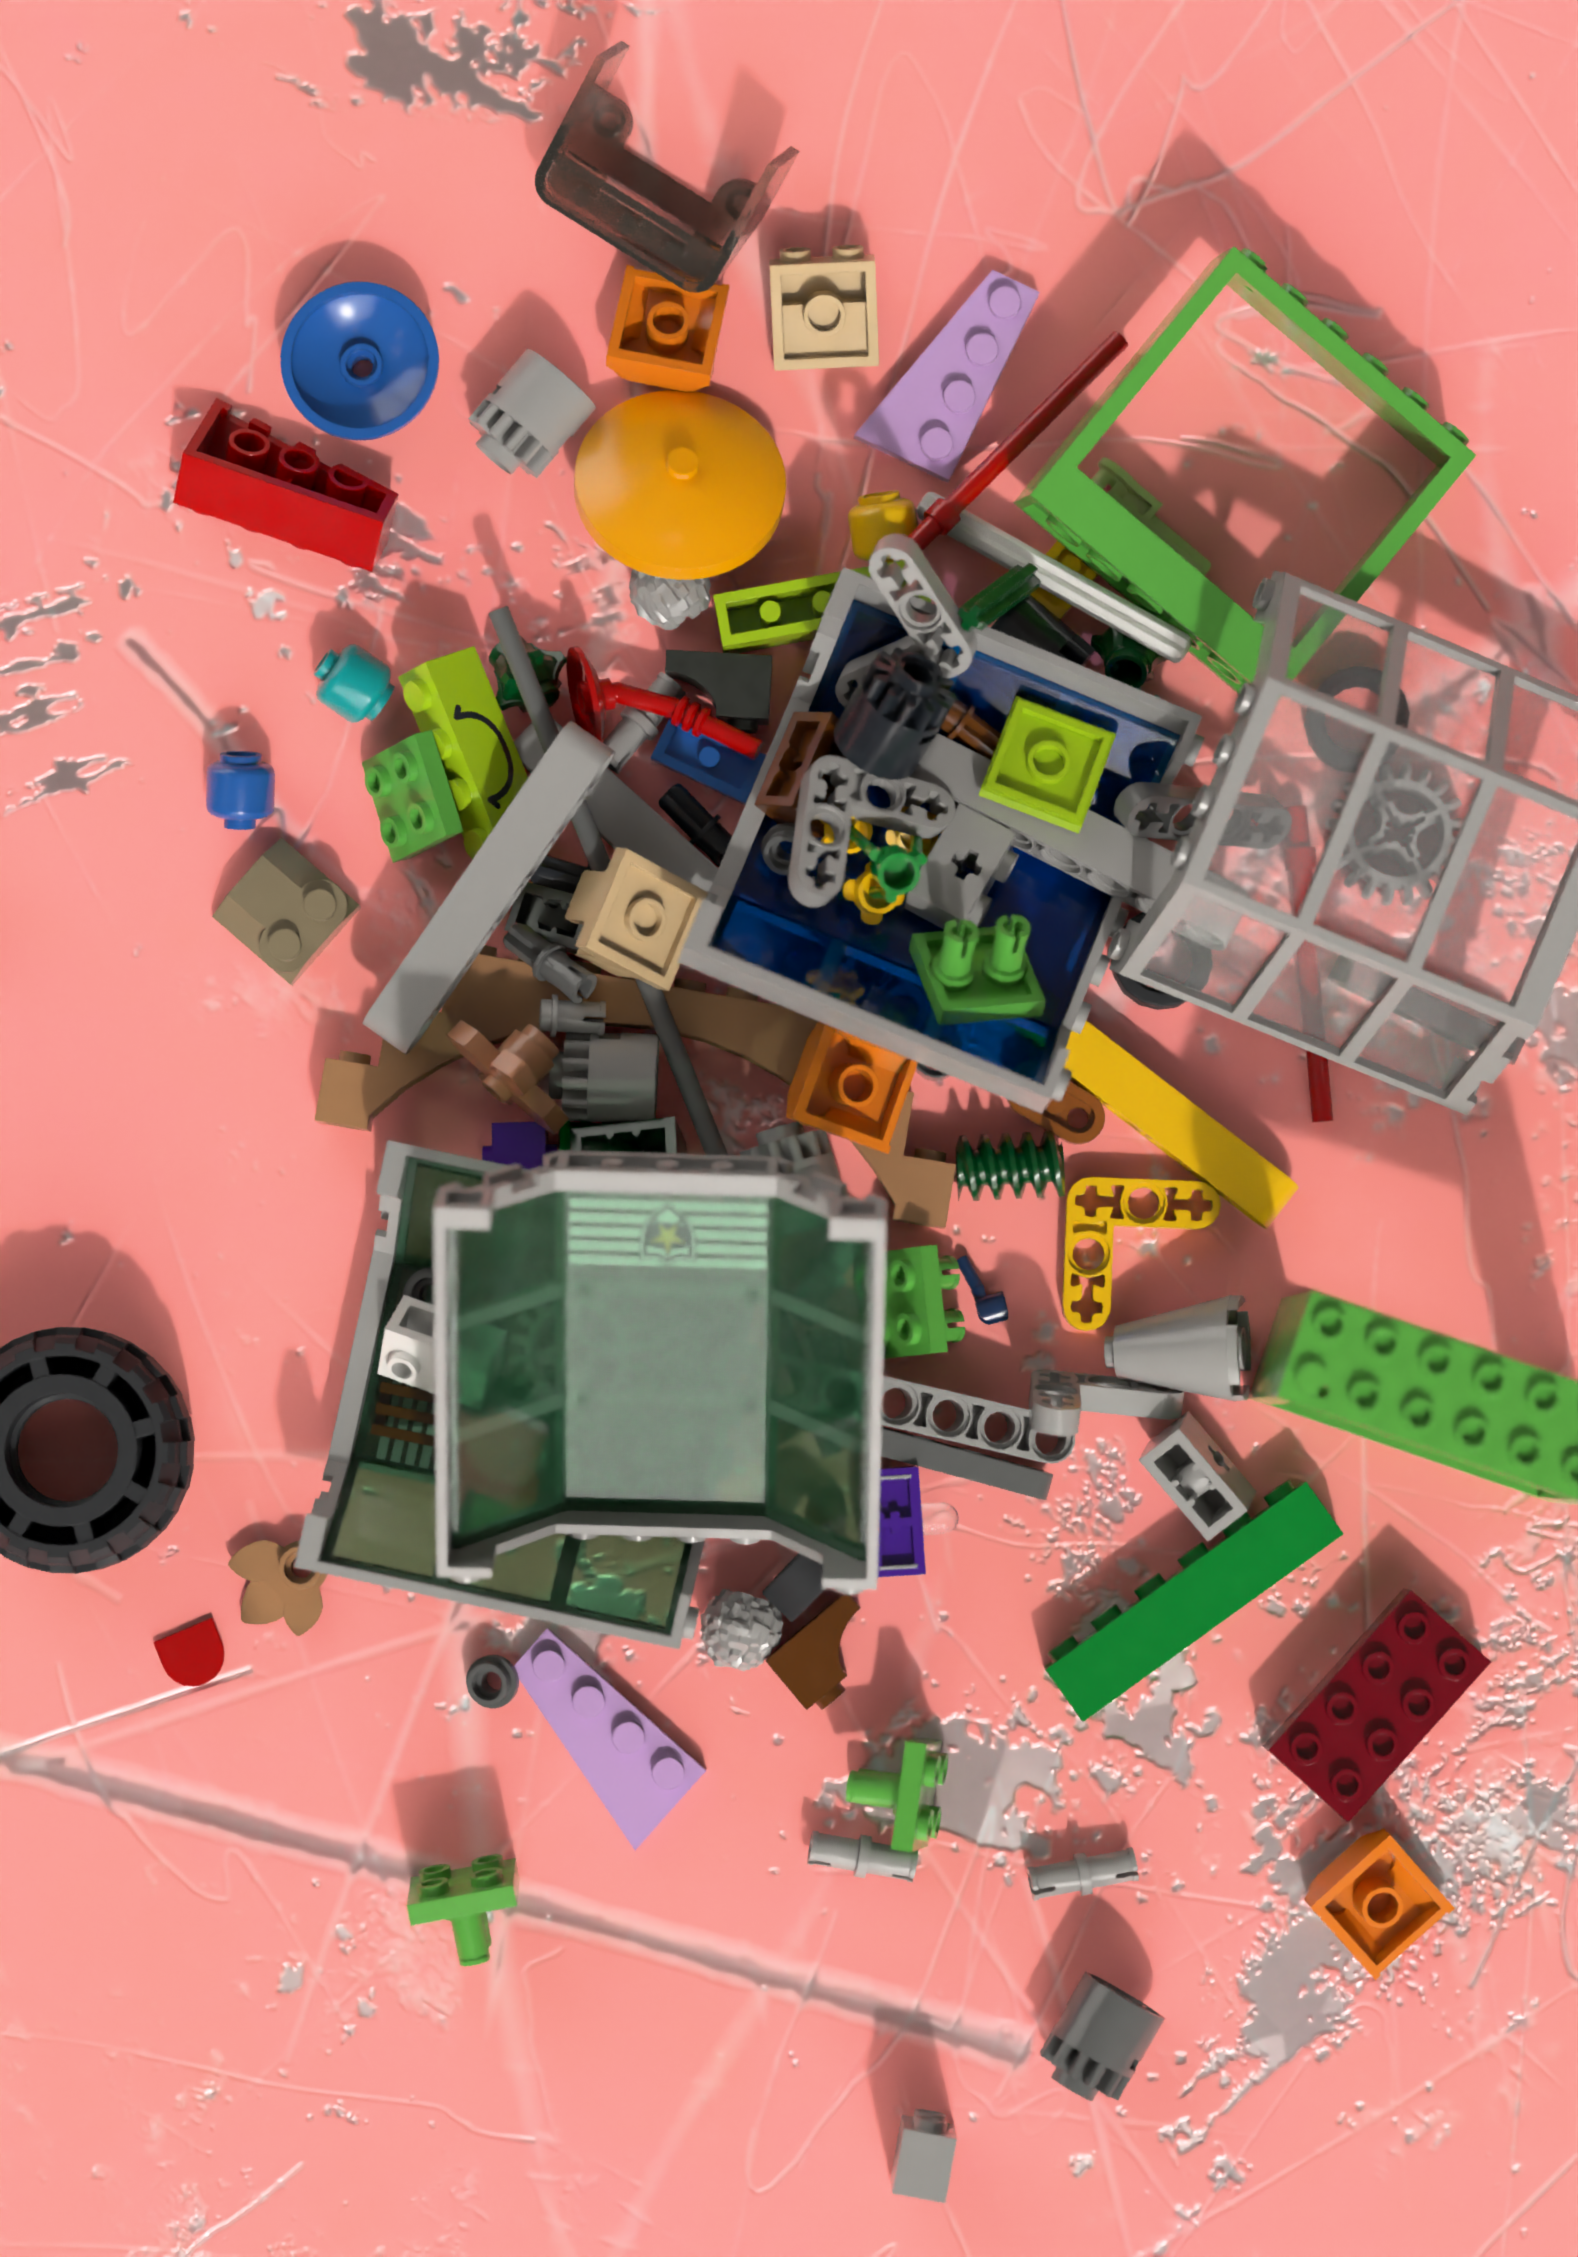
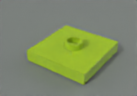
M1016 696L978 796L1079 834L1116 734Z

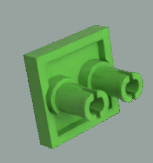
M432 730L415 733L362 762L365 773V786L373 798L381 824V837L388 847L393 863L411 859L464 832Z
M1007 915L998 918L996 926L978 928L976 924L969 920L960 919L958 930H956V921L952 920L946 923L944 931L912 934L909 951L939 1026L1042 1016L1046 1000L1025 952L1027 939L1031 932V925L1027 919L1019 915H1012L1008 925L1009 920Z
M937 1245L886 1251L883 1359L948 1352L947 1342L956 1343L965 1336V1327L948 1328V1323L964 1322L965 1320L962 1312L957 1308L944 1310L942 1289L952 1290L957 1287L960 1281V1274L943 1275L942 1271L959 1269L957 1259L953 1256L945 1255L938 1257ZM871 1253L862 1254L857 1259V1283L861 1291L863 1318L867 1320L870 1317ZM864 1340L867 1350V1360H869V1342Z
M920 1737L905 1741L902 1770L899 1773L860 1768L858 1771H850L846 1787V1802L893 1809L895 1822L891 1845L892 1850L915 1852L928 1847L930 1838L936 1839L941 1823V1807L934 1806L935 1791L937 1785H944L948 1770V1753H941L942 1740Z
M491 1854L472 1860V1866L451 1870L448 1864H438L421 1869L418 1872L419 1876L411 1877L406 1904L410 1926L440 1920L451 1921L460 1966H475L489 1961V1947L492 1945L486 1912L518 1905L520 1877L516 1858L503 1860L502 1855Z

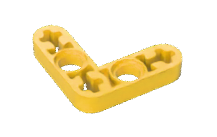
M1088 1177L1074 1183L1067 1193L1065 1204L1062 1312L1067 1323L1077 1330L1090 1331L1102 1326L1109 1317L1111 1310L1114 1227L1203 1229L1212 1224L1219 1215L1221 1203L1216 1190L1204 1182ZM1087 1186L1095 1187L1096 1196L1114 1197L1111 1186H1121L1123 1190L1120 1194L1119 1210L1122 1219L1110 1217L1113 1207H1098L1095 1209L1094 1216H1085L1084 1207L1076 1206L1075 1198L1076 1196L1084 1195ZM1146 1188L1155 1193L1158 1199V1208L1152 1217L1141 1219L1130 1212L1128 1199L1134 1190ZM1165 1188H1174L1176 1190L1173 1200H1188L1192 1196V1191H1201L1202 1200L1210 1201L1211 1209L1210 1211L1202 1212L1199 1221L1191 1220V1212L1188 1210L1174 1209L1172 1213L1175 1221H1165L1163 1218L1168 1205ZM1083 1239L1095 1240L1103 1249V1260L1095 1269H1082L1074 1261V1247ZM1072 1274L1082 1278L1103 1276V1288L1093 1284L1091 1289L1092 1301L1101 1303V1312L1092 1314L1089 1323L1081 1322L1080 1313L1072 1312V1302L1080 1301L1082 1298V1284L1071 1286Z

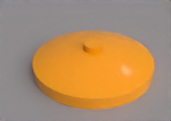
M663 390L630 398L618 404L597 420L583 439L578 451L574 473V498L577 511L586 530L593 540L614 559L636 571L651 576L675 580H693L708 578L731 571L753 558L763 549L776 531L783 512L786 494V472L783 459L774 440L766 429L746 411L735 404L710 394L696 391Z

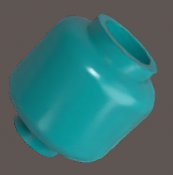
M350 644L344 647L339 654L329 649L313 673L315 677L320 679L316 691L317 699L351 723H357L365 717L370 721L374 720L395 689V686L389 683L391 679L389 666L357 644Z

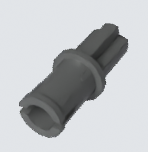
M514 923L510 926L509 932L503 938L504 946L533 968L532 973L539 981L547 980L574 1003L582 1002V997L577 992L583 995L585 999L592 994L597 983L596 976L573 961L567 955L566 948L560 943L551 944L528 925Z

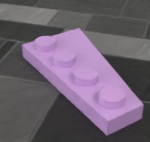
M991 270L854 434V439L949 484L1040 292L995 270Z
M547 1628L514 1665L519 1680L636 1851L707 1769L552 1630Z

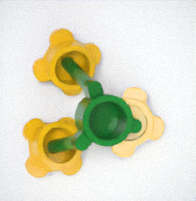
M903 806L901 812L904 813L909 807ZM927 811L928 819L933 820L937 816ZM852 817L847 854L862 850L872 861L866 864L865 872L855 880L849 879L844 883L842 893L846 900L853 901L859 908L861 920L864 923L875 925L882 921L884 913L889 912L895 906L901 905L905 900L906 893L910 892L917 885L920 878V866L927 862V857L936 844L938 836L928 839L887 829L885 838L888 845L879 849L870 842L873 832L872 824L855 820L856 818ZM820 820L824 824V837L821 842H833L834 832L827 822Z

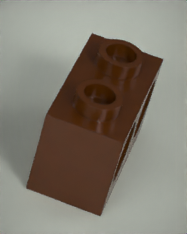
M793 712L754 803L756 807L777 824L796 823L801 780L804 773L816 760L826 755L847 759L839 750L834 739V726L839 718L832 712ZM824 774L820 779L827 783L826 797L820 803L827 804L828 797L837 787L831 785L830 776ZM818 819L811 820L810 830L813 836L823 838L824 824Z

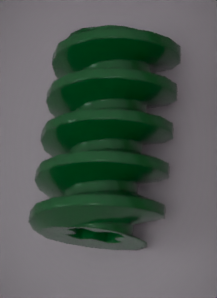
M1052 1131L1043 1132L1039 1146H1036L1030 1132H1023L1018 1147L1014 1146L1009 1133H1001L997 1148H993L988 1134H980L976 1149L974 1150L967 1136L959 1135L955 1147L958 1202L963 1187H968L973 1201H980L983 1188L989 1185L995 1200H1001L1006 1184H1010L1016 1199H1022L1027 1183L1032 1184L1037 1198L1044 1197L1048 1182H1053L1059 1197L1065 1196L1062 1142L1060 1145H1057Z

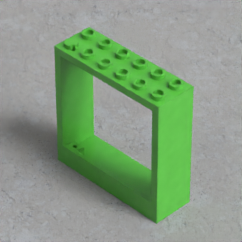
M1233 246L1211 260L1013 503L1129 602L1188 634L1191 641L1188 652L1239 694L1242 686L1246 682L1252 684L1255 677L1264 626L1253 621L1254 618L1077 468L1226 285L1230 287L1436 465L1333 591L1334 593L1357 602L1472 462L1476 454L1466 446L1469 443V439L1461 430L1449 422H1444L1441 425L1426 412L1429 405L1418 393L1408 387H1404L1401 390L1386 377L1389 374V370L1380 360L1367 352H1364L1361 356L1348 345L1346 341L1349 339V336L1338 324L1328 318H1323L1321 321L1306 308L1309 302L1300 291L1288 283H1283L1280 286L1265 273L1268 269L1265 266L1266 263L1258 255L1247 248L1239 251ZM1325 604L1320 607L1292 642L1286 678L1290 680L1295 679L1347 615L1346 613Z
M1313 1290L1281 1298L1248 1399L1547 1502L1578 1505V1381Z

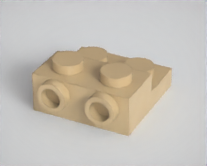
M839 245L832 247V256L811 257V248L789 247L779 250L780 258L769 259L774 371L879 366L876 265L874 254H864V246Z

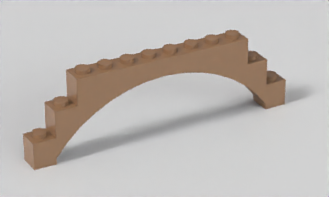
M485 945L443 1005L442 1011L438 1012L418 1043L407 1055L383 1039L378 1066L370 1065V1055L340 1050L339 1059L325 1057L314 1120L320 1124L371 1132L373 1119L405 1091L442 1067L464 1058L446 1036L460 1020L478 1030L489 1042L496 1045L504 1042L514 1030L521 1032L527 1024H531L539 1029L541 999H551L552 994L558 995V1000L570 999L547 980L539 981L532 973L533 968L519 957L517 960L496 957L498 948ZM575 961L597 978L596 987L587 999L577 992L582 997V1001L606 1002V1018L586 1016L583 1018L604 1019L605 1026L656 1031L635 978L601 975L602 968L592 963ZM675 978L674 987H671L669 991L663 990L681 1037L703 1042L741 1057L791 1086L807 1038L817 1025V1020L779 1004L757 1001V995L740 988L727 987L726 996L705 992L706 983ZM908 1091L889 1144L891 1146L889 1154L852 1141L851 1143L872 1168L893 1203L892 1221L945 1229L956 1164L945 1163L947 1153L929 1149L915 1148L914 1157L904 1156L914 1092Z

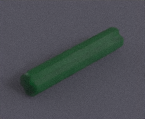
M1031 563L1024 567L1016 565L962 604L957 612L963 619L960 627L967 632L972 631L974 628L982 631L1037 590L1041 583L1035 576L1038 568Z

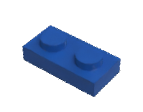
M669 718L650 757L651 761L746 805L766 754L760 752L758 757L753 760L703 734L695 737L692 735V729L686 732L681 729L682 724L676 727L671 724V718Z

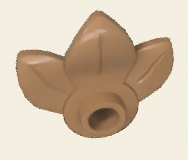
M269 1540L256 1541L241 1548L229 1560L228 1566L231 1570L242 1578L251 1581L246 1588L241 1605V1621L243 1623L254 1625L268 1624L284 1617L290 1630L296 1636H301L319 1620L323 1609L322 1595L319 1587L324 1583L328 1574L311 1571L307 1577H299L294 1573L293 1563L296 1560L300 1541L292 1542L285 1547Z

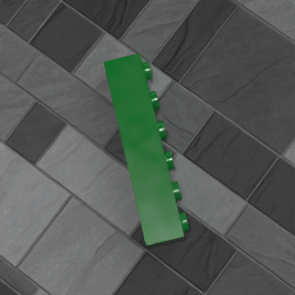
M1289 1479L1263 1497L1268 1504L1266 1508L1252 1518L1247 1512L1222 1530L1225 1537L1209 1549L1202 1541L1177 1559L1182 1567L1165 1580L1160 1573H1157L1134 1590V1593L1139 1598L1122 1611L1117 1604H1114L1090 1622L1095 1631L1078 1642L1071 1635L1047 1653L1052 1662L1043 1668L1082 1722L1344 1535L1307 1482H1300L1294 1487Z

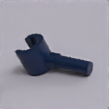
M964 1255L958 1258L959 1269L971 1289L980 1321L990 1325L1008 1320V1309L1003 1291L986 1295L984 1285L968 1256Z

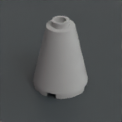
M1228 1295L1116 1325L1113 1336H1106L1104 1340L1106 1368H1114L1118 1379L1235 1402L1247 1401L1250 1385H1240L1241 1371H1251L1250 1324L1248 1311L1237 1312L1245 1302L1244 1296Z

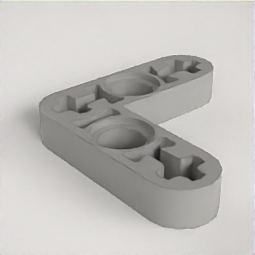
M891 534L884 536L878 541L871 555L869 572L909 636L858 657L845 665L837 681L835 693L838 701L844 707H846L856 689L852 686L854 679L857 683L860 682L880 650H884L890 655L895 647L901 648L904 653L919 652L941 666L940 670L943 677L952 678L968 669L977 649V638L974 631L967 632L960 627L963 619L957 614L958 606L919 546L905 535ZM889 555L894 561L903 559L905 561L903 569L897 563L888 565L885 562L887 556ZM905 579L907 584L902 588L901 585ZM916 595L926 596L936 604L937 611L930 615L920 614L911 607L909 599ZM942 623H945L944 628H943V630L941 631V629L939 628V626H940ZM945 640L950 647L959 645L961 648L959 654H956L953 649L943 650L941 648L943 641Z
M830 755L820 757L804 773L800 785L788 876L789 889L793 897L799 903L808 907H820L825 905L841 889L844 881L852 817L856 818L855 820L930 839L938 836L953 820L956 810L952 796L944 788L933 783L912 777L899 780L883 779L861 770L848 759ZM824 774L829 775L830 784L837 787L828 797L827 804L820 803L826 797L827 783L820 779ZM872 785L883 788L890 798V807L882 809L874 806L867 797V787ZM924 802L930 804V812L937 815L933 820L928 819L927 811L920 807ZM903 806L909 807L904 813L901 812ZM818 819L827 822L834 832V841L823 843L817 840L810 830L811 820ZM818 858L824 859L818 867V881L825 883L820 889L815 888L814 879L807 876L816 866Z
M1037 1370L1031 1373L1028 1397L1030 1427L1037 1432L1048 1435H1075L1079 1432L1081 1411L1154 1419H1177L1182 1416L1185 1392L1118 1379L1115 1376L1057 1370Z

